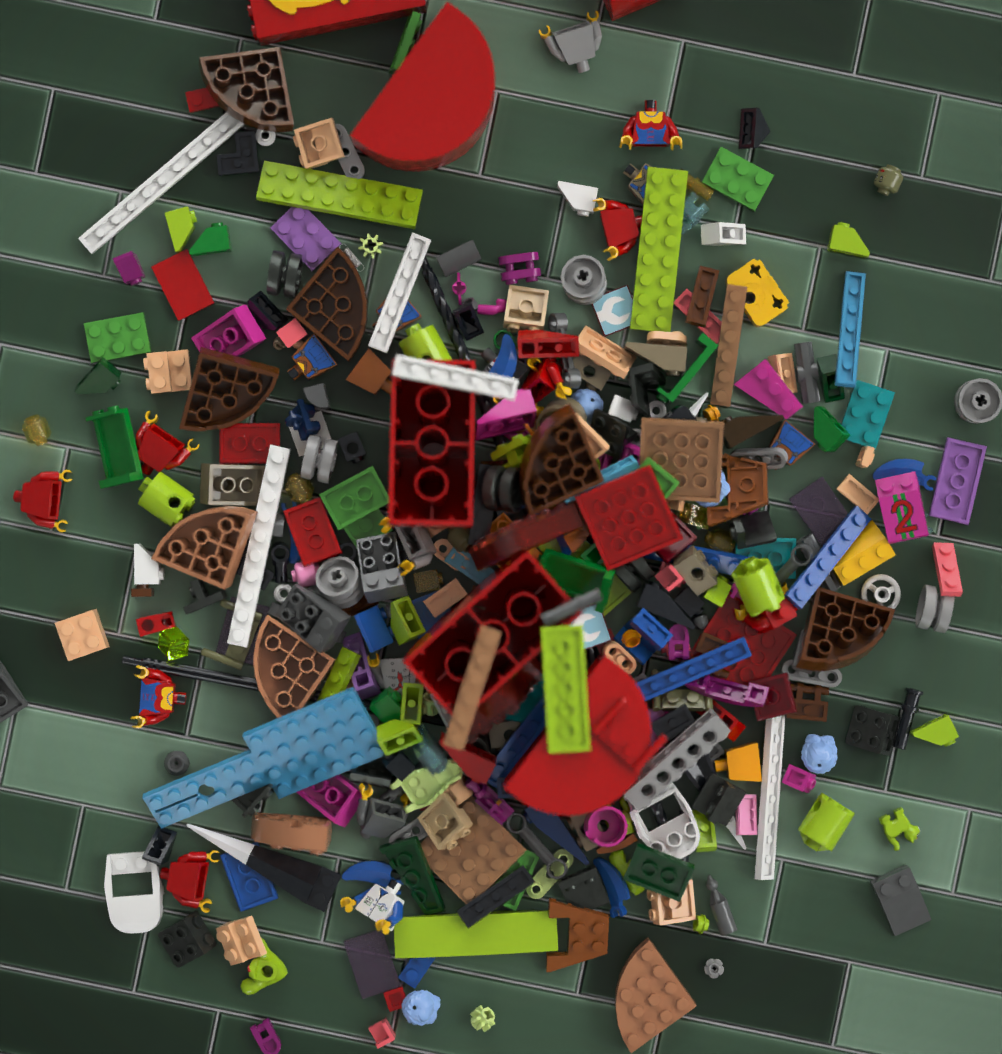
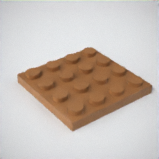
M661 418L641 419L640 465L649 457L680 482L666 500L720 503L724 422Z
M473 795L457 806V808L464 809L473 825L469 828L471 832L467 836L457 840L458 845L451 850H438L429 835L420 843L430 869L465 904H468L491 888L527 851L503 825L498 823L474 801L476 798Z

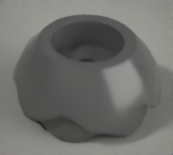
M172 751L167 754L164 760L165 769L174 776L186 773L190 765L188 757L182 751Z

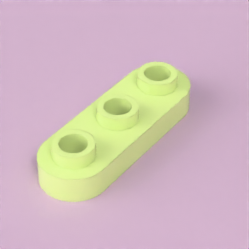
M564 848L558 849L553 854L556 859L566 856L568 868L572 865L573 855ZM556 861L553 862L550 870L553 871L554 876H560L564 873L565 868L561 862ZM545 864L532 877L535 883L526 889L527 894L533 899L542 898L558 881V879L546 876L547 866ZM537 885L540 887V891L534 892L532 888Z

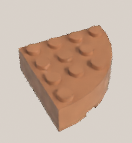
M221 506L192 514L172 527L157 545L151 559L219 588L227 589L233 584L258 511L244 507Z
M269 615L266 616L260 627L255 644L254 672L263 699L275 716L280 718L306 707L334 665L335 659L325 652L319 653L299 635Z
M255 812L252 815L251 838L254 839V842L270 844L273 849L288 847L291 850H310V854H322V852L327 851L331 843L332 821L327 817Z
M649 937L641 942L631 953L620 972L616 986L615 1011L617 1023L623 1041L630 1053L637 1050L697 1006Z

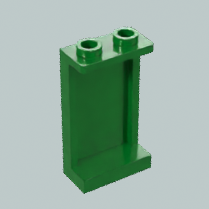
M704 333L695 341L704 350L672 390L666 393L662 388L658 387L654 391L657 394L656 398L663 404L673 403L719 346Z
M119 405L107 408V412L97 410L92 412V416L85 417L86 422H94L106 479L99 481L100 489L144 479L128 408L119 409Z
M548 548L545 549L543 555L539 554L537 562L568 596L576 598L577 595L582 596L598 588L603 600L594 603L596 604L595 611L603 613L608 603L616 570L607 571L605 566Z

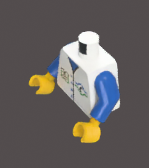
M393 879L390 880L386 889L375 884L363 893L352 897V899L350 897H343L340 900L341 907L345 906L346 912L350 913L353 910V906H355L356 910L374 920L377 932L382 929L383 934H388L389 930L392 931L394 926L403 919L404 900L396 896L401 884Z

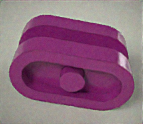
M538 252L498 257L499 266H506V272L500 273L501 281L506 282V285L518 284V280L526 279V282L538 281V277H541V269L534 268V261L539 260ZM526 263V269L514 271L513 264Z

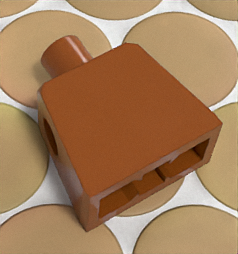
M368 348L346 380L374 395L380 389L391 395L392 381L388 378L392 371Z

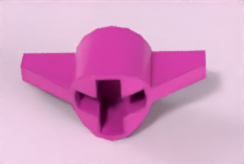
M458 272L457 282L453 284L452 290L458 296L459 305H462L461 295L465 294L466 285L460 281V272Z

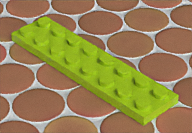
M264 161L256 200L415 229L423 190Z
M647 167L629 329L671 331L688 171Z

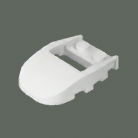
M673 782L667 786L664 793L657 795L652 799L649 806L642 808L640 811L624 797L625 801L628 802L631 811L629 813L636 827L637 834L646 846L679 859L691 854L697 848L700 840L697 823L689 804ZM650 785L643 786L641 790L648 789ZM674 794L684 813L649 832L639 812Z
M145 851L107 854L104 889L109 917L113 926L124 933L148 932L158 926L163 916L164 886L160 879V867L155 863L142 859ZM151 872L153 894L113 897L111 875Z

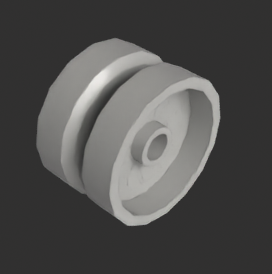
M588 255L575 256L567 261L562 268L561 281L564 292L574 303L580 305L594 304L606 292L607 279L604 267L594 257Z
M979 378L968 381L960 386L955 394V410L961 419L968 423L979 424L991 421L998 416L1002 409L1001 390L988 379ZM976 398H979L981 401L979 405L978 402L975 401Z
M310 434L303 457L300 478L311 480L317 468L318 482L329 484L336 464L338 441L328 438L321 450V437Z
M333 557L323 562L318 568L315 580L324 599L343 609L355 605L363 597L361 573L355 563L349 558Z
M925 584L917 605L916 628L927 630L932 624L934 632L946 633L952 617L954 596H941L936 586Z

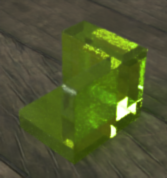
M178 627L166 629L159 632L158 648L172 661L188 656L189 639Z

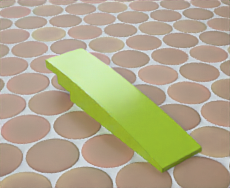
M500 910L492 912L468 929L457 913L403 917L394 926L395 958L558 951L557 918H549L548 910Z

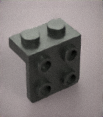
M767 511L742 515L726 521L727 525L731 527L730 535L732 540L735 539L738 550L773 543L777 540L770 515Z
M268 784L234 798L232 801L244 811L242 814L244 818L247 815L252 816L261 806L259 801L262 799L265 802L274 792L272 789L273 785Z
M197 910L178 923L158 933L160 941L176 967H181L201 957L217 945Z

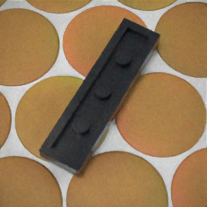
M480 463L478 465L473 502V526L470 528L468 544L489 547L493 511L486 509L484 505L483 481L487 470L494 465Z
M523 865L457 910V914L469 929L533 885L535 881Z

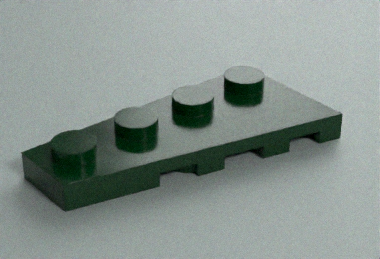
M414 836L381 845L379 850L389 859L388 863L391 867L396 869L404 886L407 885L412 892L411 896L423 913L429 915L444 911L446 907L418 837Z

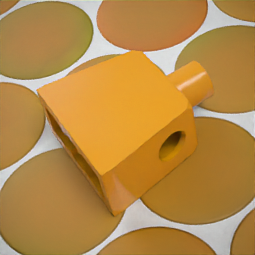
M755 741L726 749L725 759L714 760L715 771H727L729 780L761 782L758 743Z

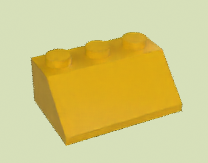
M871 520L832 571L840 585L845 586L896 554L886 537L874 521Z

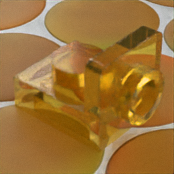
M685 502L683 512L679 511V519L683 523L708 530L707 508Z
M437 569L413 573L417 593L441 589L440 585L444 584L442 572L438 573Z

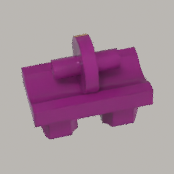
M487 786V792L482 798L474 800L501 825L515 811L505 800L498 798V794L489 786Z

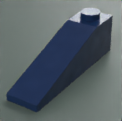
M529 805L524 807L526 813L523 815L529 824L533 822L538 829L583 864H589V860L559 815L546 813Z

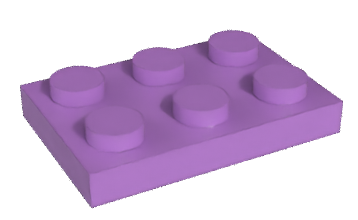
M291 207L270 227L295 254L302 255V262L312 272L333 253L337 246L341 245L337 238L307 209Z

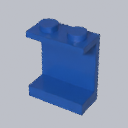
M642 608L619 630L613 639L640 664L644 665L655 651L663 649L673 634ZM630 629L636 630L641 634L640 644L633 648L626 647L621 641L624 632Z

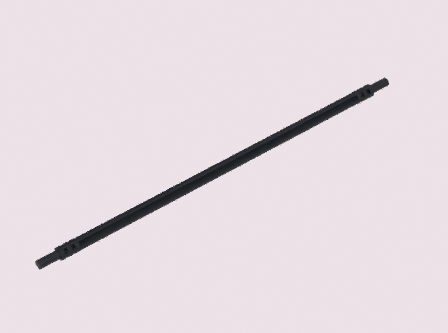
M123 656L122 664L141 665L145 668L161 670L165 674L259 691L255 678L145 657L139 659ZM316 690L310 701L316 702L321 691ZM361 699L367 712L373 713L369 709L371 700ZM422 713L423 723L446 727L439 713L434 716ZM473 720L472 724L481 727L486 733H489L487 724Z

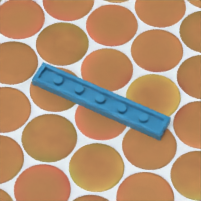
M845 272L834 386L855 388L866 273Z

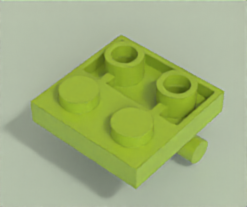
M519 434L512 437L511 442L498 445L496 447L497 450L490 453L492 460H508L506 464L502 465L506 469L509 467L519 468L525 448L532 436L530 434L526 436Z

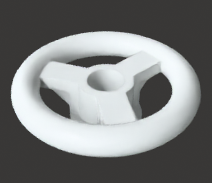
M877 574L864 582L861 589V600L868 601L867 590L869 589L874 593V598L877 601L876 604L883 606V603L890 599L891 593L895 592L894 600L888 607L892 609L897 607L901 598V591L898 583L892 577ZM884 580L892 586L888 588L883 586L876 587L872 583ZM881 590L884 591L885 594L883 598H879L878 593Z

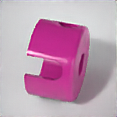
M605 806L590 812L584 820V831L587 838L598 846L612 847L618 845L627 833L628 824L626 817L615 807ZM600 820L608 822L609 828L607 831H599L597 825Z

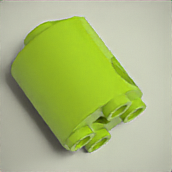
M419 323L405 330L408 337L398 343L406 357L428 360L430 356L432 360H452L433 324L423 329Z
M161 471L153 480L146 477L138 489L143 493L138 505L170 527L184 519L183 513L186 510L189 512L195 504L196 498H194L193 493ZM173 502H176L180 506L177 508H172L169 505Z
M748 557L742 560L732 572V578L749 615L754 617L762 611L768 610L772 612L780 608L779 603L784 600V593L768 558L757 559L755 557Z
M821 792L798 828L804 844L817 852L833 851L855 813Z

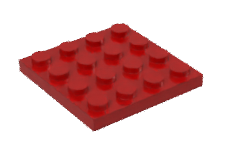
M651 464L575 496L607 571L683 540V536Z
M730 591L723 606L717 608L702 632L728 643L744 636L752 656L734 663L733 666L729 665L723 668L730 673L727 679L720 676L719 679L748 686L749 681L772 675L797 634L783 625L759 634L758 631L746 624L744 620H737L734 609L741 610L740 605H744V603L738 597L734 599L730 597L732 594ZM701 635L691 648V651H689V659L692 656L697 657L702 654L695 650Z

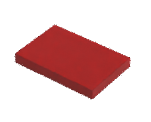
M188 249L151 267L178 321L215 304Z
M237 423L227 428L219 429V464H266L270 445L280 447V423Z
M321 497L283 511L304 568L342 553Z

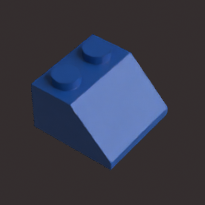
M376 605L354 615L370 653L394 642L393 638L395 636L391 626L388 627L385 619L388 617L383 607L379 608Z

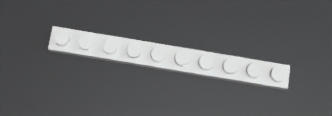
M226 112L78 239L91 254H94L245 124Z
M270 445L256 508L258 513L250 535L229 631L228 644L246 648L249 644L291 449L274 445Z
M785 715L766 719L756 847L755 879L757 880L774 879Z

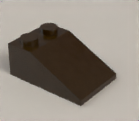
M783 415L746 416L733 419L729 416L720 421L724 422L723 442L727 449H730L785 418Z

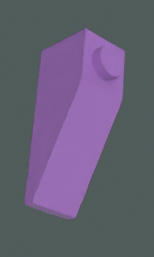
M358 632L345 637L343 646L361 655L352 675L353 685L358 696L364 700L380 694L379 684L368 665L367 655L369 653L362 633Z

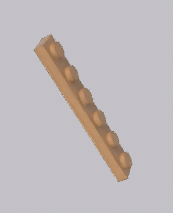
M727 284L710 399L711 405L730 407L747 286Z
M481 625L443 742L445 746L461 751L464 749L501 631Z

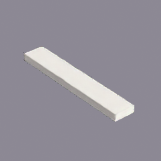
M412 232L368 344L369 347L384 353L388 352L431 239Z
M396 355L392 376L512 401L515 400L518 379Z

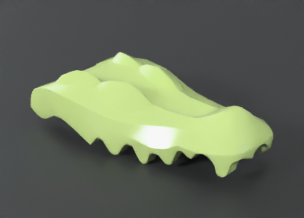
M450 758L438 764L414 769L402 782L398 778L390 783L391 790L399 786L403 788L411 803L403 808L405 813L408 814L433 803L452 783L461 779L463 771Z

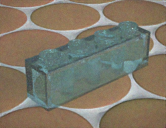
M422 724L417 730L421 734L423 741L412 745L417 758L433 776L436 773L443 772L449 762L437 739Z

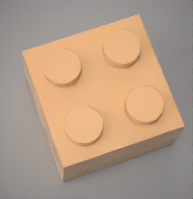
M97 609L55 623L68 661L110 647Z

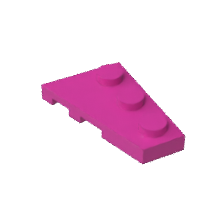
M766 359L734 384L777 414L783 415L785 419H789L803 408L799 400Z

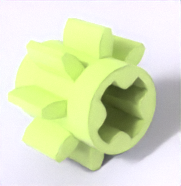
M367 233V239L360 238L363 246L358 247V249L365 250L364 257L370 254L374 259L375 253L382 254L379 246H382L383 242H377L378 235L371 238L370 234ZM372 241L373 244H376V246L373 247V251H370L369 248H365V246H368V242Z
M428 691L423 695V714L434 716L438 714V710L430 696L431 693Z
M480 1005L475 1011L470 1013L472 1016L471 1024L477 1031L482 1029L486 1032L495 1024L494 1012L489 1007L483 1009L482 1005Z

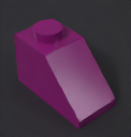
M130 251L113 258L125 284L134 286L141 283L142 279L146 277L134 252Z

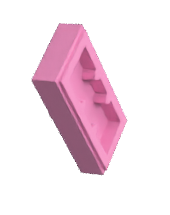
M745 794L736 809V835H757V794Z

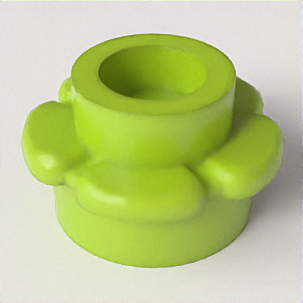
M703 914L696 915V920H693V930L702 934L709 927V920Z

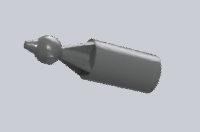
M708 875L706 887L711 891L710 908L721 936L733 933L738 929L728 901L717 890L718 882L711 875Z

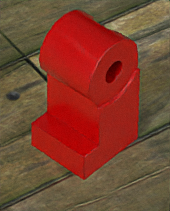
M172 611L136 619L140 637L176 627Z

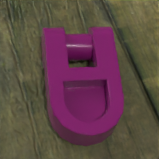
M674 624L669 629L673 636L668 641V660H675V658L689 660L688 629L681 624ZM675 644H682V650H675Z
M470 777L464 783L468 789L474 792V796L477 799L482 798L487 792V783H476Z
M266 1018L262 1020L263 1023L251 1026V1032L264 1054H278L281 1049V1041L270 1019ZM267 1030L269 1035L263 1038L261 1032Z

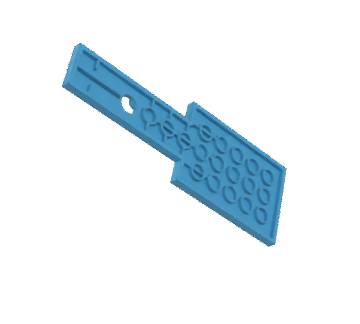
M352 687L244 732L243 739L250 750L143 793V800L162 829L268 784L273 785L274 792L281 799L349 771L352 768L354 769L383 757L384 752L377 742V728L355 688ZM205 784L208 787H213L214 792L211 795L205 796L198 789L201 785Z

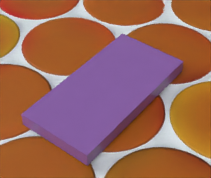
M949 437L946 438L928 516L969 525L987 446Z

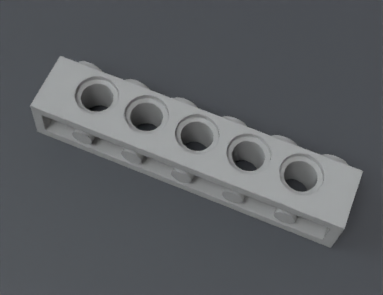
M710 708L643 767L636 781L623 795L638 811L650 805L652 799L665 792L667 786L680 779L683 772L695 766L698 759L710 753L714 745L726 739L731 730L715 711ZM711 731L709 736L703 737L705 732ZM690 745H695L694 749L688 750ZM680 758L678 763L672 764L674 759ZM665 771L663 776L657 777L659 772ZM650 785L648 789L641 790L643 786Z

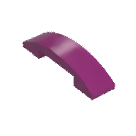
M711 673L685 684V687L706 697L748 707H764L769 692V687L749 683V686L711 677Z

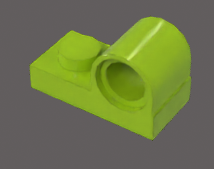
M692 810L700 832L699 844L695 849L696 853L716 851L717 841L714 823L708 821L706 815L697 810Z

